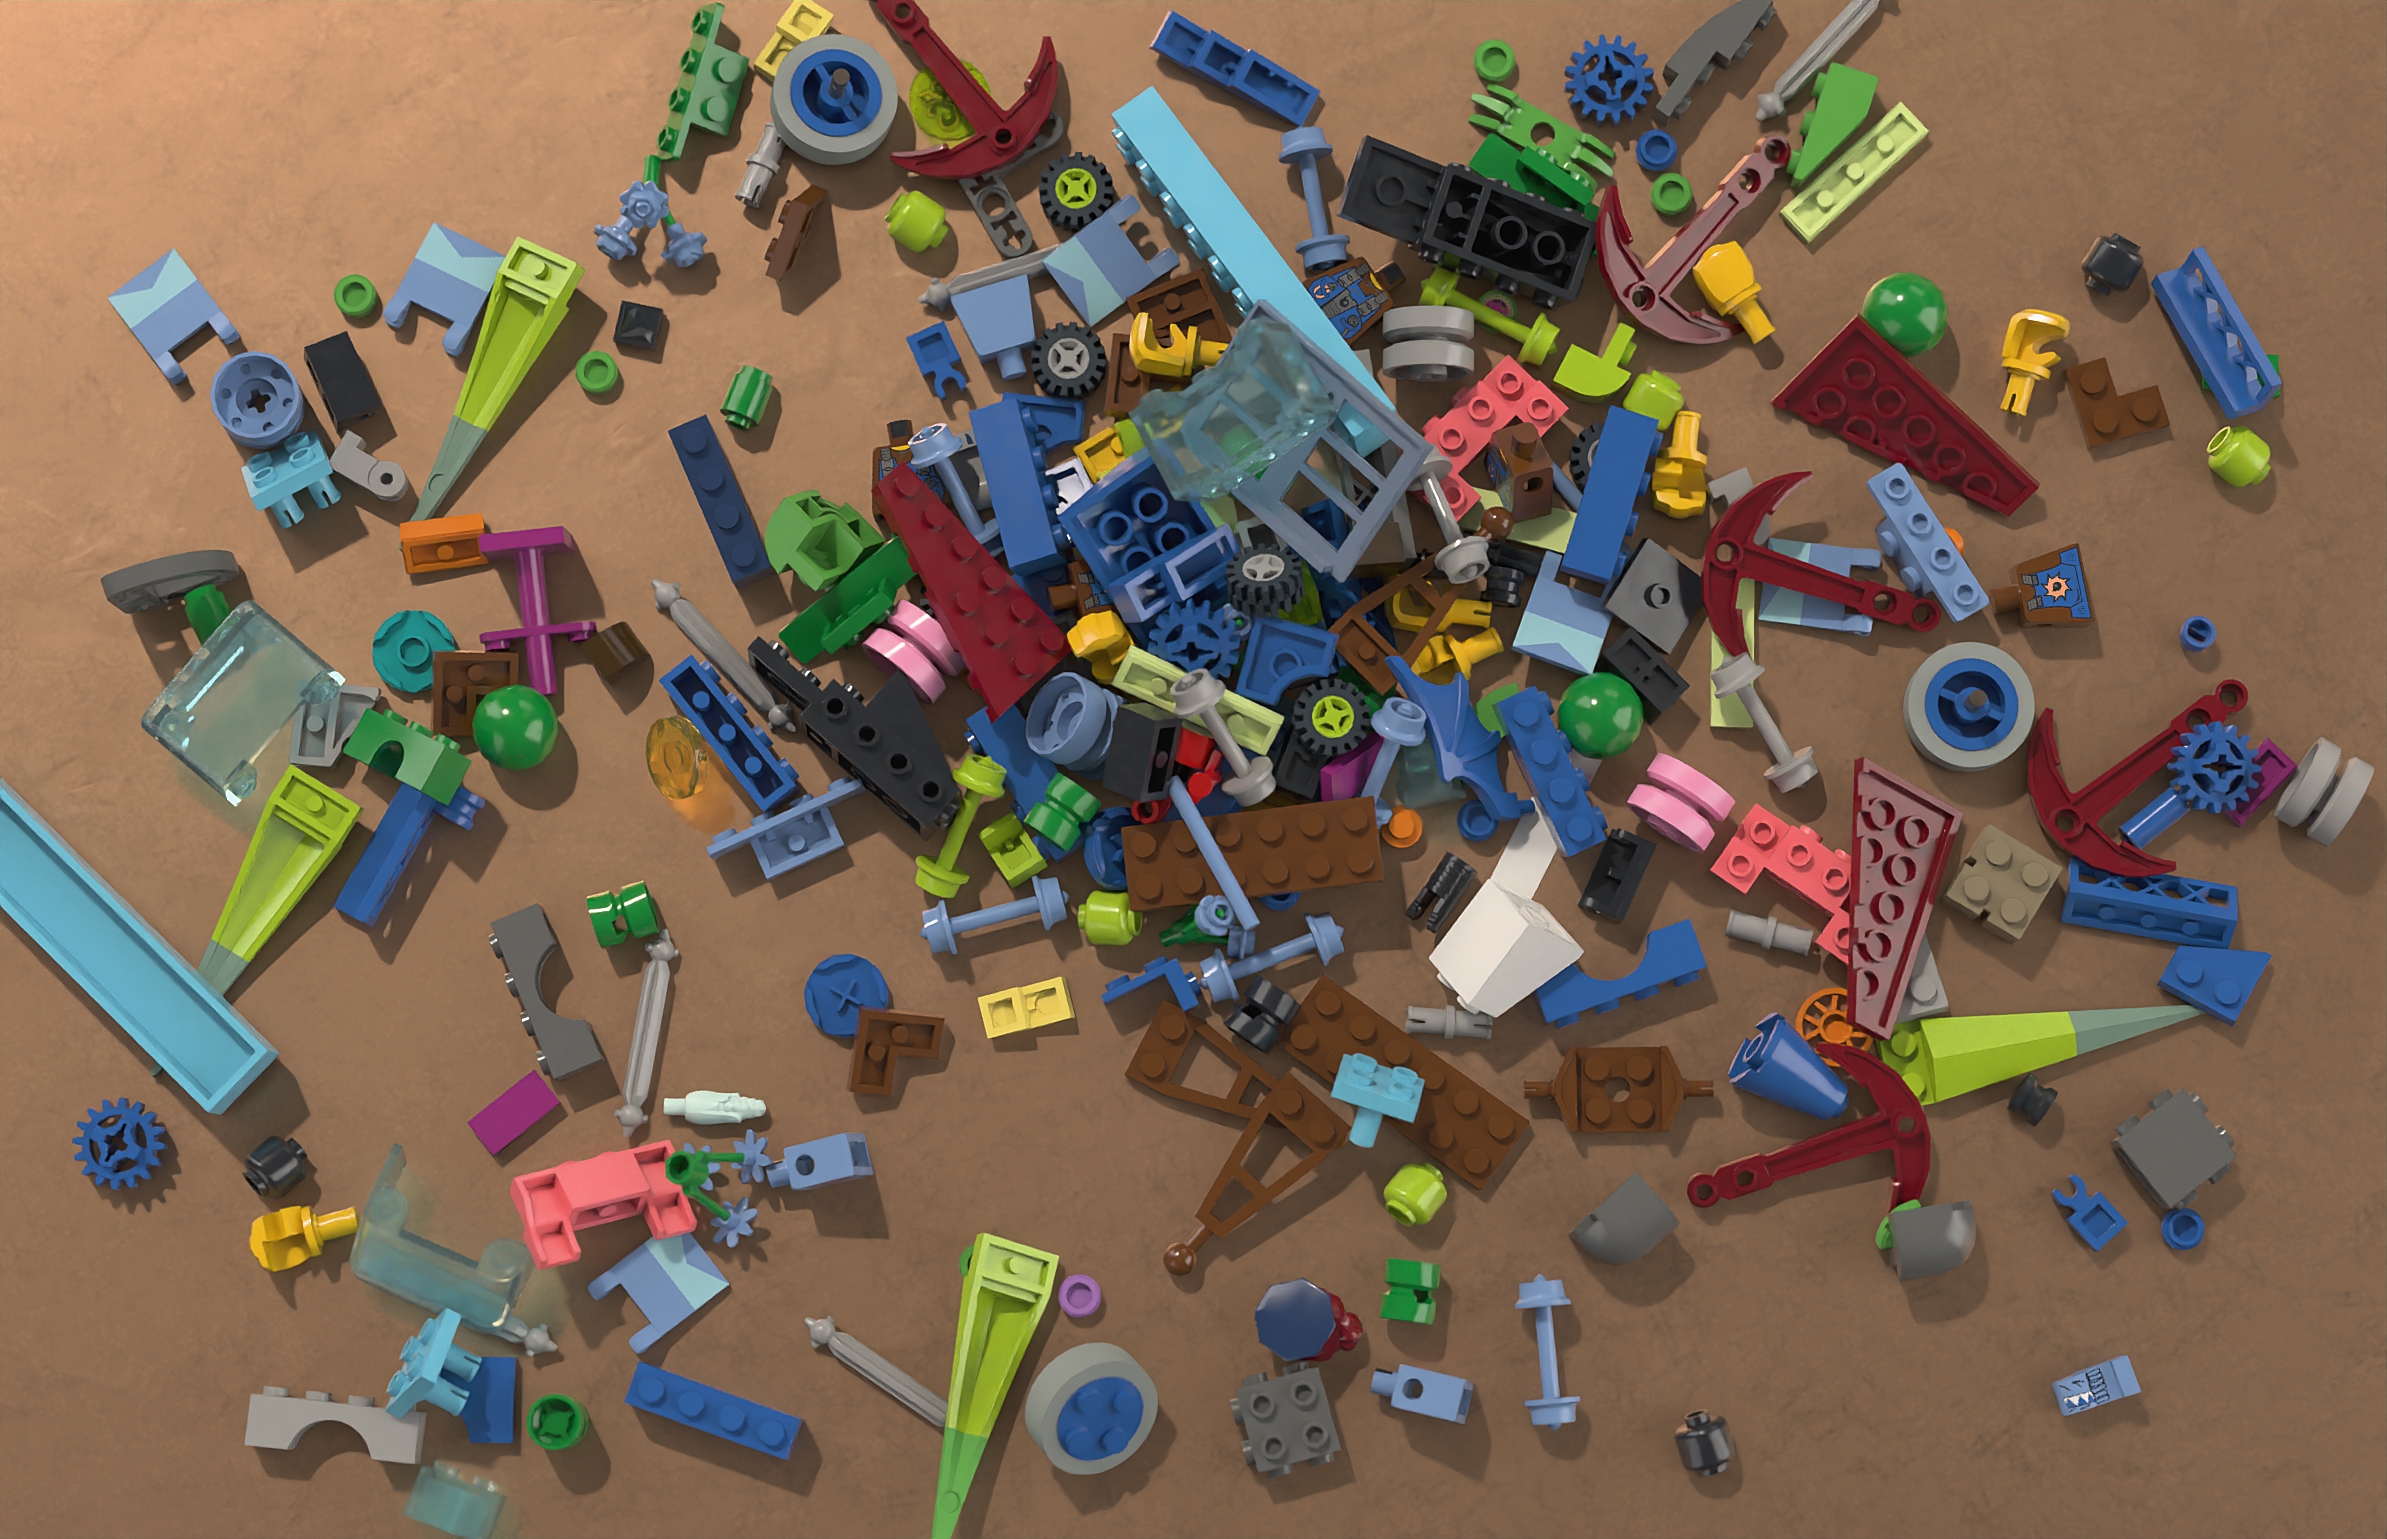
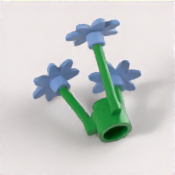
M752 1129L747 1130L745 1143L740 1140L734 1141L736 1153H711V1146L709 1145L704 1146L696 1153L693 1146L687 1142L684 1144V1151H677L665 1160L667 1179L673 1184L682 1186L684 1195L694 1198L718 1216L711 1220L713 1226L720 1228L715 1234L713 1242L721 1243L727 1239L730 1248H734L737 1245L739 1233L744 1236L752 1235L753 1231L747 1223L757 1217L758 1210H747L749 1200L745 1196L740 1199L735 1208L729 1201H725L722 1208L699 1191V1186L708 1191L713 1190V1184L708 1176L721 1169V1165L715 1162H732L731 1167L733 1169L743 1168L741 1173L742 1184L749 1183L752 1176L757 1182H763L764 1172L762 1166L771 1165L772 1158L762 1154L767 1148L768 1139L762 1137L757 1140Z

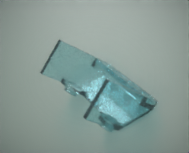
M395 1143L363 1210L350 1254V1266L354 1276L368 1285L440 1315L446 1308H449L462 1315L459 1324L479 1333L494 1334L499 1332L508 1323L535 1266L527 1245L508 1238L497 1239L486 1247L480 1261L477 1262L403 1230L402 1227L408 1217L409 1208L405 1196L396 1190L395 1187L406 1166L403 1146Z

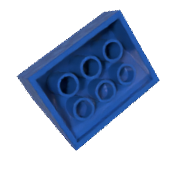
M1154 440L1119 463L1057 517L1115 606V601L1107 585L1172 548L1216 528L1165 448ZM1226 574L1189 597L1193 599L1195 607L1201 608L1205 600L1210 601L1209 611L1214 612L1229 602ZM1188 598L1184 601L1176 602L1181 609L1186 608ZM1171 604L1160 611L1170 615ZM1160 611L1143 622L1127 623L1145 652H1148L1149 642L1152 640L1149 638L1151 626L1157 625L1156 621ZM1183 624L1176 626L1172 630H1179Z

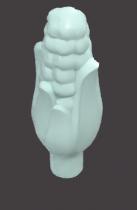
M695 1091L687 1094L685 1099H664V1115H685L687 1121L700 1125L741 1123V1120L759 1118L766 1112V1106L762 1100L740 1097L739 1093Z

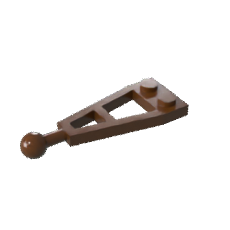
M1500 506L1487 509L1481 517V528L1473 536L1484 537L1487 543H1490L1493 539L1501 540L1506 538L1514 527L1512 514L1506 508ZM1446 546L1353 605L1328 630L1329 632L1339 634L1335 654L1379 698L1398 681L1386 664L1385 658L1388 656H1399L1411 668L1468 583H1453L1442 598L1422 578L1437 568L1434 563L1435 557ZM1408 587L1433 613L1402 657L1362 616Z
M1164 999L1125 1072V1076L1162 1095L1251 1120L1257 1108L1240 1104L1239 1102L1252 1077H1255L1270 1090L1279 1083V1080L1201 1018L1189 1012L1184 1013L1180 1007ZM1195 1032L1199 1033L1242 1067L1226 1099L1169 1083ZM1271 1113L1264 1123L1280 1129H1288ZM1349 1133L1333 1151L1339 1150L1345 1146L1349 1138Z
M1287 1072L1259 1104L1195 1215L1201 1221L1199 1226L1184 1243L1177 1242L1166 1249L1163 1262L1167 1271L1175 1276L1190 1274L1197 1264V1252L1213 1234L1222 1239L1314 1169L1330 1155L1352 1130V1127L1294 1075ZM1271 1113L1314 1152L1266 1188L1241 1165V1162ZM1232 1177H1234L1256 1197L1222 1222L1212 1211Z

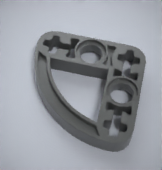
M202 550L166 556L112 572L100 580L107 601L125 614H134L183 598L199 587L208 584L217 586L233 580L240 575V571L232 552L225 550Z

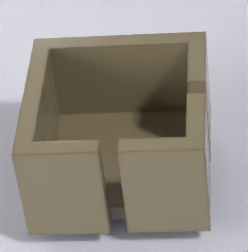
M1989 824L1980 832L1964 859L1966 864L1957 870L1940 901L1971 920L1978 917L1982 910L1987 911L1990 914L1985 916L1979 925L2013 944L2022 937L2061 872L2062 867Z

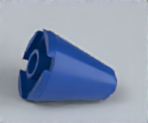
M1777 1012L1768 1014L1755 1026L1761 1033L1753 1041L1746 1038L1741 1044L1728 1072V1076L1732 1078L1729 1082L1739 1089L1823 1121L1831 1116L1834 1118L1840 1116L1849 1102V1097L1846 1095L1848 1086L1783 1016Z

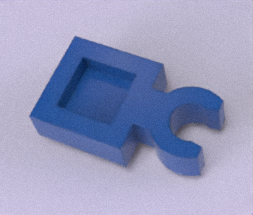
M944 321L906 337V341L923 378L935 373L934 388L940 400L944 401L947 399L943 390V385L946 381L954 380L958 383L962 392L967 390L964 376L951 367L961 362V357Z
M1342 539L1328 541L1337 550L1343 544ZM1307 562L1316 594L1325 595L1323 609L1328 619L1341 618L1343 611H1348L1353 605L1357 604L1354 593L1348 590L1346 584L1353 579H1346L1344 583H1340L1329 572L1320 573Z
M2072 1174L2067 1179L2075 1187L2074 1195L2071 1198H2067L2058 1189L2053 1190L2051 1195L2056 1203L2061 1206L2070 1207L2074 1211L2066 1221L2094 1252H2097L2124 1228L2128 1222L2100 1191L2089 1198L2085 1194L2086 1187L2083 1180L2079 1176Z

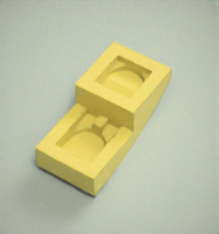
M794 0L777 23L776 33L753 63L754 70L774 82L777 70L784 57L801 42L816 36L825 35L834 19V15L811 0Z
M1057 977L1025 987H1015L978 998L988 1039L1076 1018L1066 977Z

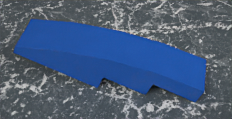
M1173 10L1167 13L1149 46L1150 49L1193 74L1297 127L1303 125L1320 93V90L1256 51L1252 49L1246 51L1212 29L1206 31Z

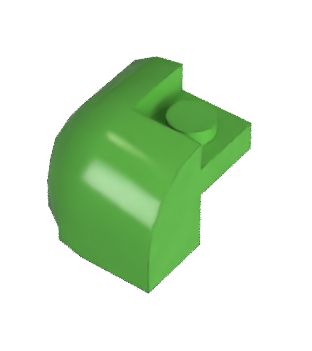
M818 490L804 491L784 498L775 510L766 527L765 548L769 561L778 574L794 569L799 579L815 592L821 589L827 592L879 550L886 540L847 502L842 507H839L826 499L820 498L821 494Z

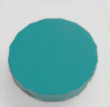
M421 610L397 612L386 619L375 633L372 644V659L374 667L381 678L398 691L412 694L431 691L433 650H456L454 636L447 625L430 612Z

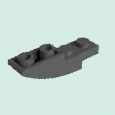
M1741 0L1718 13L1697 29L1666 63L1662 76L1671 81L1672 85L1655 107L1652 118L1665 127L1672 117L1680 120L1693 99L1688 97V94L1696 83L1703 87L1715 71L1716 66L1711 63L1712 61L1724 70H1727L1733 60L1740 64L1754 44L1748 40L1754 30L1758 27L1763 31L1776 14L1777 10L1772 7L1775 0Z

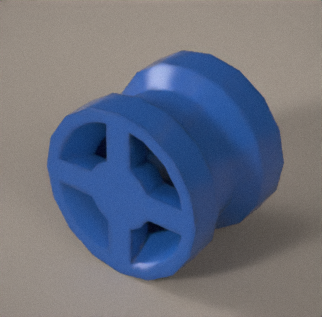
M458 786L449 805L447 806L441 802L437 803L433 811L470 831L474 825V814L476 811L483 809L486 801Z

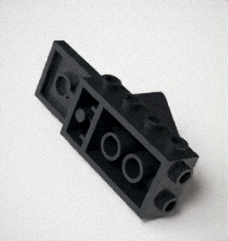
M1369 135L1362 137L1336 214L1338 217L1408 244V249L1419 252L1418 258L1432 264L1431 270L1433 271L1439 266L1451 272L1456 271L1458 275L1467 279H1487L1495 283L1494 288L1509 295H1517L1518 292L1532 297V304L1547 310H1555L1556 307L1567 305L1577 299L1583 287L1584 278L1582 276L1586 264L1591 259L1596 248V222L1586 219V215L1580 211L1571 208H1559L1549 204L1548 200L1534 193L1524 194L1514 190L1509 183L1491 177L1484 178L1474 174L1470 167L1463 164L1450 162L1446 165H1441Z
M758 636L748 646L749 665L802 711L799 716L801 733L853 779L857 780L860 778L869 793L924 841L927 842L939 828L945 832L953 824L956 814L961 807V789L955 783L906 674L899 669L869 703L864 706L862 701L865 698L848 682L841 686L835 679H832L821 690L819 688L822 684L821 681L805 667L797 670L787 660L790 657L789 653L775 640L771 639L766 643Z

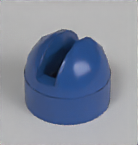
M2193 616L2182 625L2179 639L2181 645L2186 650L2200 652L2207 649L2213 643L2216 637V630L2209 619L2203 616Z

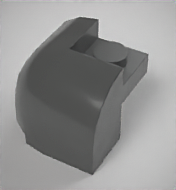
M1635 1172L1608 1198L1592 1210L1568 1235L1585 1253L1596 1261L1618 1266L1636 1262L1647 1255L1679 1225V1221L1660 1197Z
M1971 1200L1887 1214L1893 1248L1888 1249L1891 1266L1897 1265L1899 1282L1942 1275L1955 1270L1969 1258L1975 1245L1976 1223Z

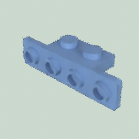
M1896 463L1866 482V487L1887 518L1875 529L1878 534V543L1887 556L1892 557L1901 570L1900 576L1906 588L1911 592H1915L1918 598H1924L1934 591L1954 623L1964 620L1988 605L1989 599L1903 464Z
M850 776L844 777L828 785L829 792L815 799L812 794L804 795L790 802L789 806L791 809L775 816L774 811H770L750 821L752 827L737 833L735 828L714 836L712 838L714 844L706 847V850L713 860L751 843L764 874L769 881L844 847V842L828 808L866 791L860 778L852 781Z

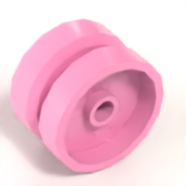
M899 600L895 605L894 611L887 617V622L892 632L887 629H874L862 643V647L869 658L886 675L891 678L900 669L906 674L916 698L926 704H933L946 689L944 679L940 673L948 676H957L966 666V663L960 653L954 652L941 625L915 605L905 600Z
M1658 753L1646 771L1648 779L1655 787L1638 784L1627 800L1626 806L1636 816L1662 835L1688 849L1703 853L1715 835L1712 826L1705 819L1723 822L1735 801L1724 789L1697 770L1671 756Z

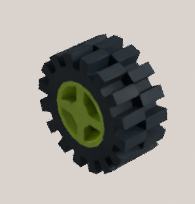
M1075 152V156L1068 157V153L1060 155L1061 159L1057 162L1053 159L1049 163L1047 171L1044 169L1041 175V183H1039L1040 203L1042 204L1046 217L1049 216L1051 218V222L1055 226L1062 225L1064 230L1071 232L1072 228H1075L1079 232L1113 206V181L1111 174L1107 172L1106 166L1102 161L1098 163L1096 157L1090 154L1088 157H1084L1082 152Z
M1325 679L1310 685L1298 695L1299 698L1292 707L1294 712L1293 716H1291V724H1294L1295 731L1293 732L1295 737H1299L1304 748H1309L1317 755L1336 756L1353 750L1361 740H1364L1367 735V727L1370 726L1371 719H1368L1370 707L1364 701V694L1358 692L1353 684L1342 682L1341 679Z

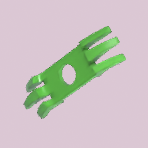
M1490 83L1486 91L1512 104V109L1508 104L1476 93L1473 94L1471 101L1489 110L1505 122L1502 125L1500 121L1472 114L1468 120L1469 123L1485 128L1502 139H1508L1524 149L1526 146H1529L1534 151L1537 148L1547 151L1558 161L1556 166L1569 175L1571 172H1576L1588 180L1592 185L1590 190L1593 192L1598 183L1577 164H1572L1573 160L1581 162L1610 178L1613 175L1614 170L1585 147L1581 148L1584 144L1610 160L1613 159L1616 153L1592 135L1574 129L1520 98L1518 94L1498 85ZM1544 123L1553 129L1555 138L1552 143L1547 146H1539L1532 141L1530 132L1535 125Z

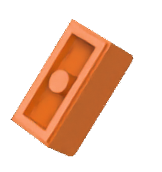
M482 513L405 522L399 525L406 574L490 564L489 559L480 552L478 535L486 534Z

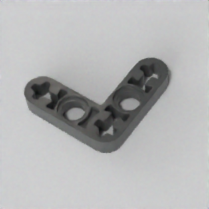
M1052 110L1046 125H1051L1052 123L1056 125L1052 128L1053 136L1047 139L1043 134L1038 135L1032 144L1035 148L1027 149L1020 157L1005 167L981 175L986 185L991 180L995 184L986 186L976 195H973L972 191L979 190L976 180L974 178L957 179L998 252L1008 260L1029 254L1033 248V236L1001 178L1060 144L1064 133L1063 123L1060 116ZM1002 132L997 136L996 140L998 143H1001L1004 140L1011 139L1012 136L1007 132ZM999 195L1005 200L1006 207L1001 214L990 216L983 211L982 203L987 196ZM1011 215H1014L1016 218L1009 221L1014 234L1025 235L1021 239L1022 247L1017 250L1013 245L1004 246L1008 239L1002 225L996 231L992 227L1003 224Z

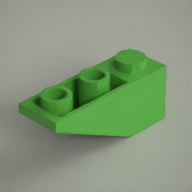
M1831 62L1826 74L1818 73L1811 96L1817 97L1818 101L1814 112L1806 110L1799 130V134L1806 136L1801 151L1793 150L1786 170L1787 173L1793 174L1790 183L1791 188L1798 189L1862 126L1878 83V76Z

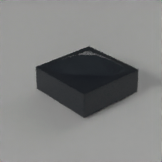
M622 300L613 337L614 343L655 351L664 314L663 309Z

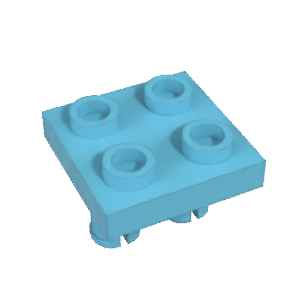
M315 429L307 434L300 432L291 436L285 441L284 446L271 453L261 452L253 456L247 462V465L241 468L250 498L258 512L270 507L281 528L292 526L286 510L291 515L295 524L303 519L304 513L297 505L292 494L304 487H307L319 509L329 506L322 491L326 492L332 504L341 498L340 491L337 490L329 474L333 473L324 444Z
M1344 1054L1331 1097L1359 1105L1349 1137L1350 1141L1363 1147H1372L1383 1114L1413 1123L1425 1080L1418 1078L1414 1071L1404 1067L1390 1069L1378 1065L1375 1059L1367 1055L1353 1054V1056Z
M446 1308L435 1320L429 1318L425 1322L417 1338L413 1336L409 1338L400 1355V1359L405 1361L402 1370H398L387 1388V1393L391 1395L385 1412L401 1419L418 1401L421 1402L423 1399L451 1412L454 1416L461 1412L469 1392L452 1385L439 1377L441 1368L470 1382L479 1368L478 1365L481 1363V1357L475 1356L452 1343L462 1315Z

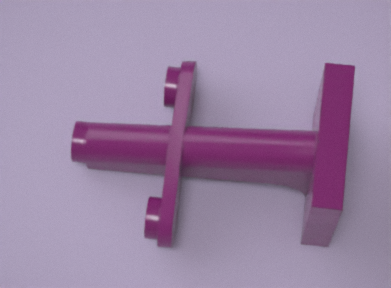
M563 526L478 535L480 552L489 560L515 559L523 628L479 634L480 643L485 644V651H504L510 649V641L525 639L531 688L536 689L543 696L556 695L558 684L552 636L568 635V641L571 643L586 642L593 637V632L597 631L596 622L553 625L550 623L544 556L574 552L573 535Z

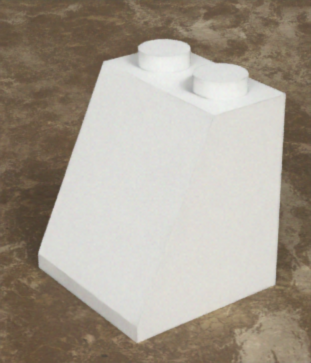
M1488 879L1430 955L1429 960L1440 971L1437 975L1438 979L1447 987L1457 991L1459 994L1457 1001L1465 1009L1474 1014L1482 1011L1497 1018L1579 959L1584 951L1543 905Z

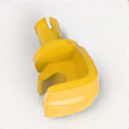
M1736 241L1709 247L1700 257L1699 261L1691 268L1693 279L1704 294V300L1714 311L1717 310L1721 317L1728 313L1730 316L1735 314L1755 345L1776 331V329L1771 325L1755 301L1758 298L1756 294L1762 290V287L1755 281L1752 265Z
M2025 309L2011 318L2002 352L2003 360L2001 363V367L2008 370L2011 376L2000 410L2010 414L2017 413L2018 416L2026 417V410L2035 381L2040 382V379L2049 380L2051 371L2047 368L2061 360L2054 352L2039 354V349L2050 341L2066 339L2070 331L2068 319L2062 315L2038 309Z
M1142 312L1136 316L1133 322L1129 350L1130 357L1138 369L1146 373L1182 377L1183 375L1191 376L1192 368L1196 369L1197 365L1215 367L1229 344L1200 340L1201 336L1197 335L1198 327L1189 326L1186 339L1178 326L1171 324L1170 339L1173 346L1162 348L1154 336L1152 319L1148 317V313Z
M1677 411L1672 446L1658 451V458H1656L1653 471L1650 500L1654 509L1666 513L1668 517L1686 519L1689 516L1701 515L1705 510L1706 482L1701 468L1707 466L1708 458L1696 450L1701 414L1690 411Z
M1396 573L1394 576L1389 577L1387 583L1394 580L1401 574ZM1426 581L1436 591L1434 586L1429 581ZM1443 584L1441 592L1442 598L1445 596L1451 585ZM1407 587L1384 602L1385 617L1391 627L1398 630L1420 633L1433 613L1427 605L1422 607L1416 606L1408 594ZM1457 598L1434 634H1445L1447 626L1451 627V623L1489 628L1491 616L1474 614L1473 612L1490 614L1492 602Z
M1112 611L1098 614L1092 613L1084 616L1067 633L1068 642L1077 657L1082 656L1093 663L1092 674L1099 683L1104 685L1113 683L1114 677L1130 646H1135L1123 622ZM1117 688L1120 695L1131 704L1139 703L1143 700Z
M1493 627L1462 642L1455 640L1451 634L1444 637L1442 635L1430 638L1410 669L1421 679L1435 685H1447L1454 682V674L1462 672L1466 680H1470L1472 664L1497 652L1500 653L1504 648L1498 633Z
M295 1206L263 1215L251 1223L250 1251L261 1267L268 1272H276L298 1265L312 1255L313 1257L322 1255V1246L325 1245L324 1241L352 1233H361L356 1208L353 1206L350 1209L318 1216L317 1213L313 1212L311 1206Z

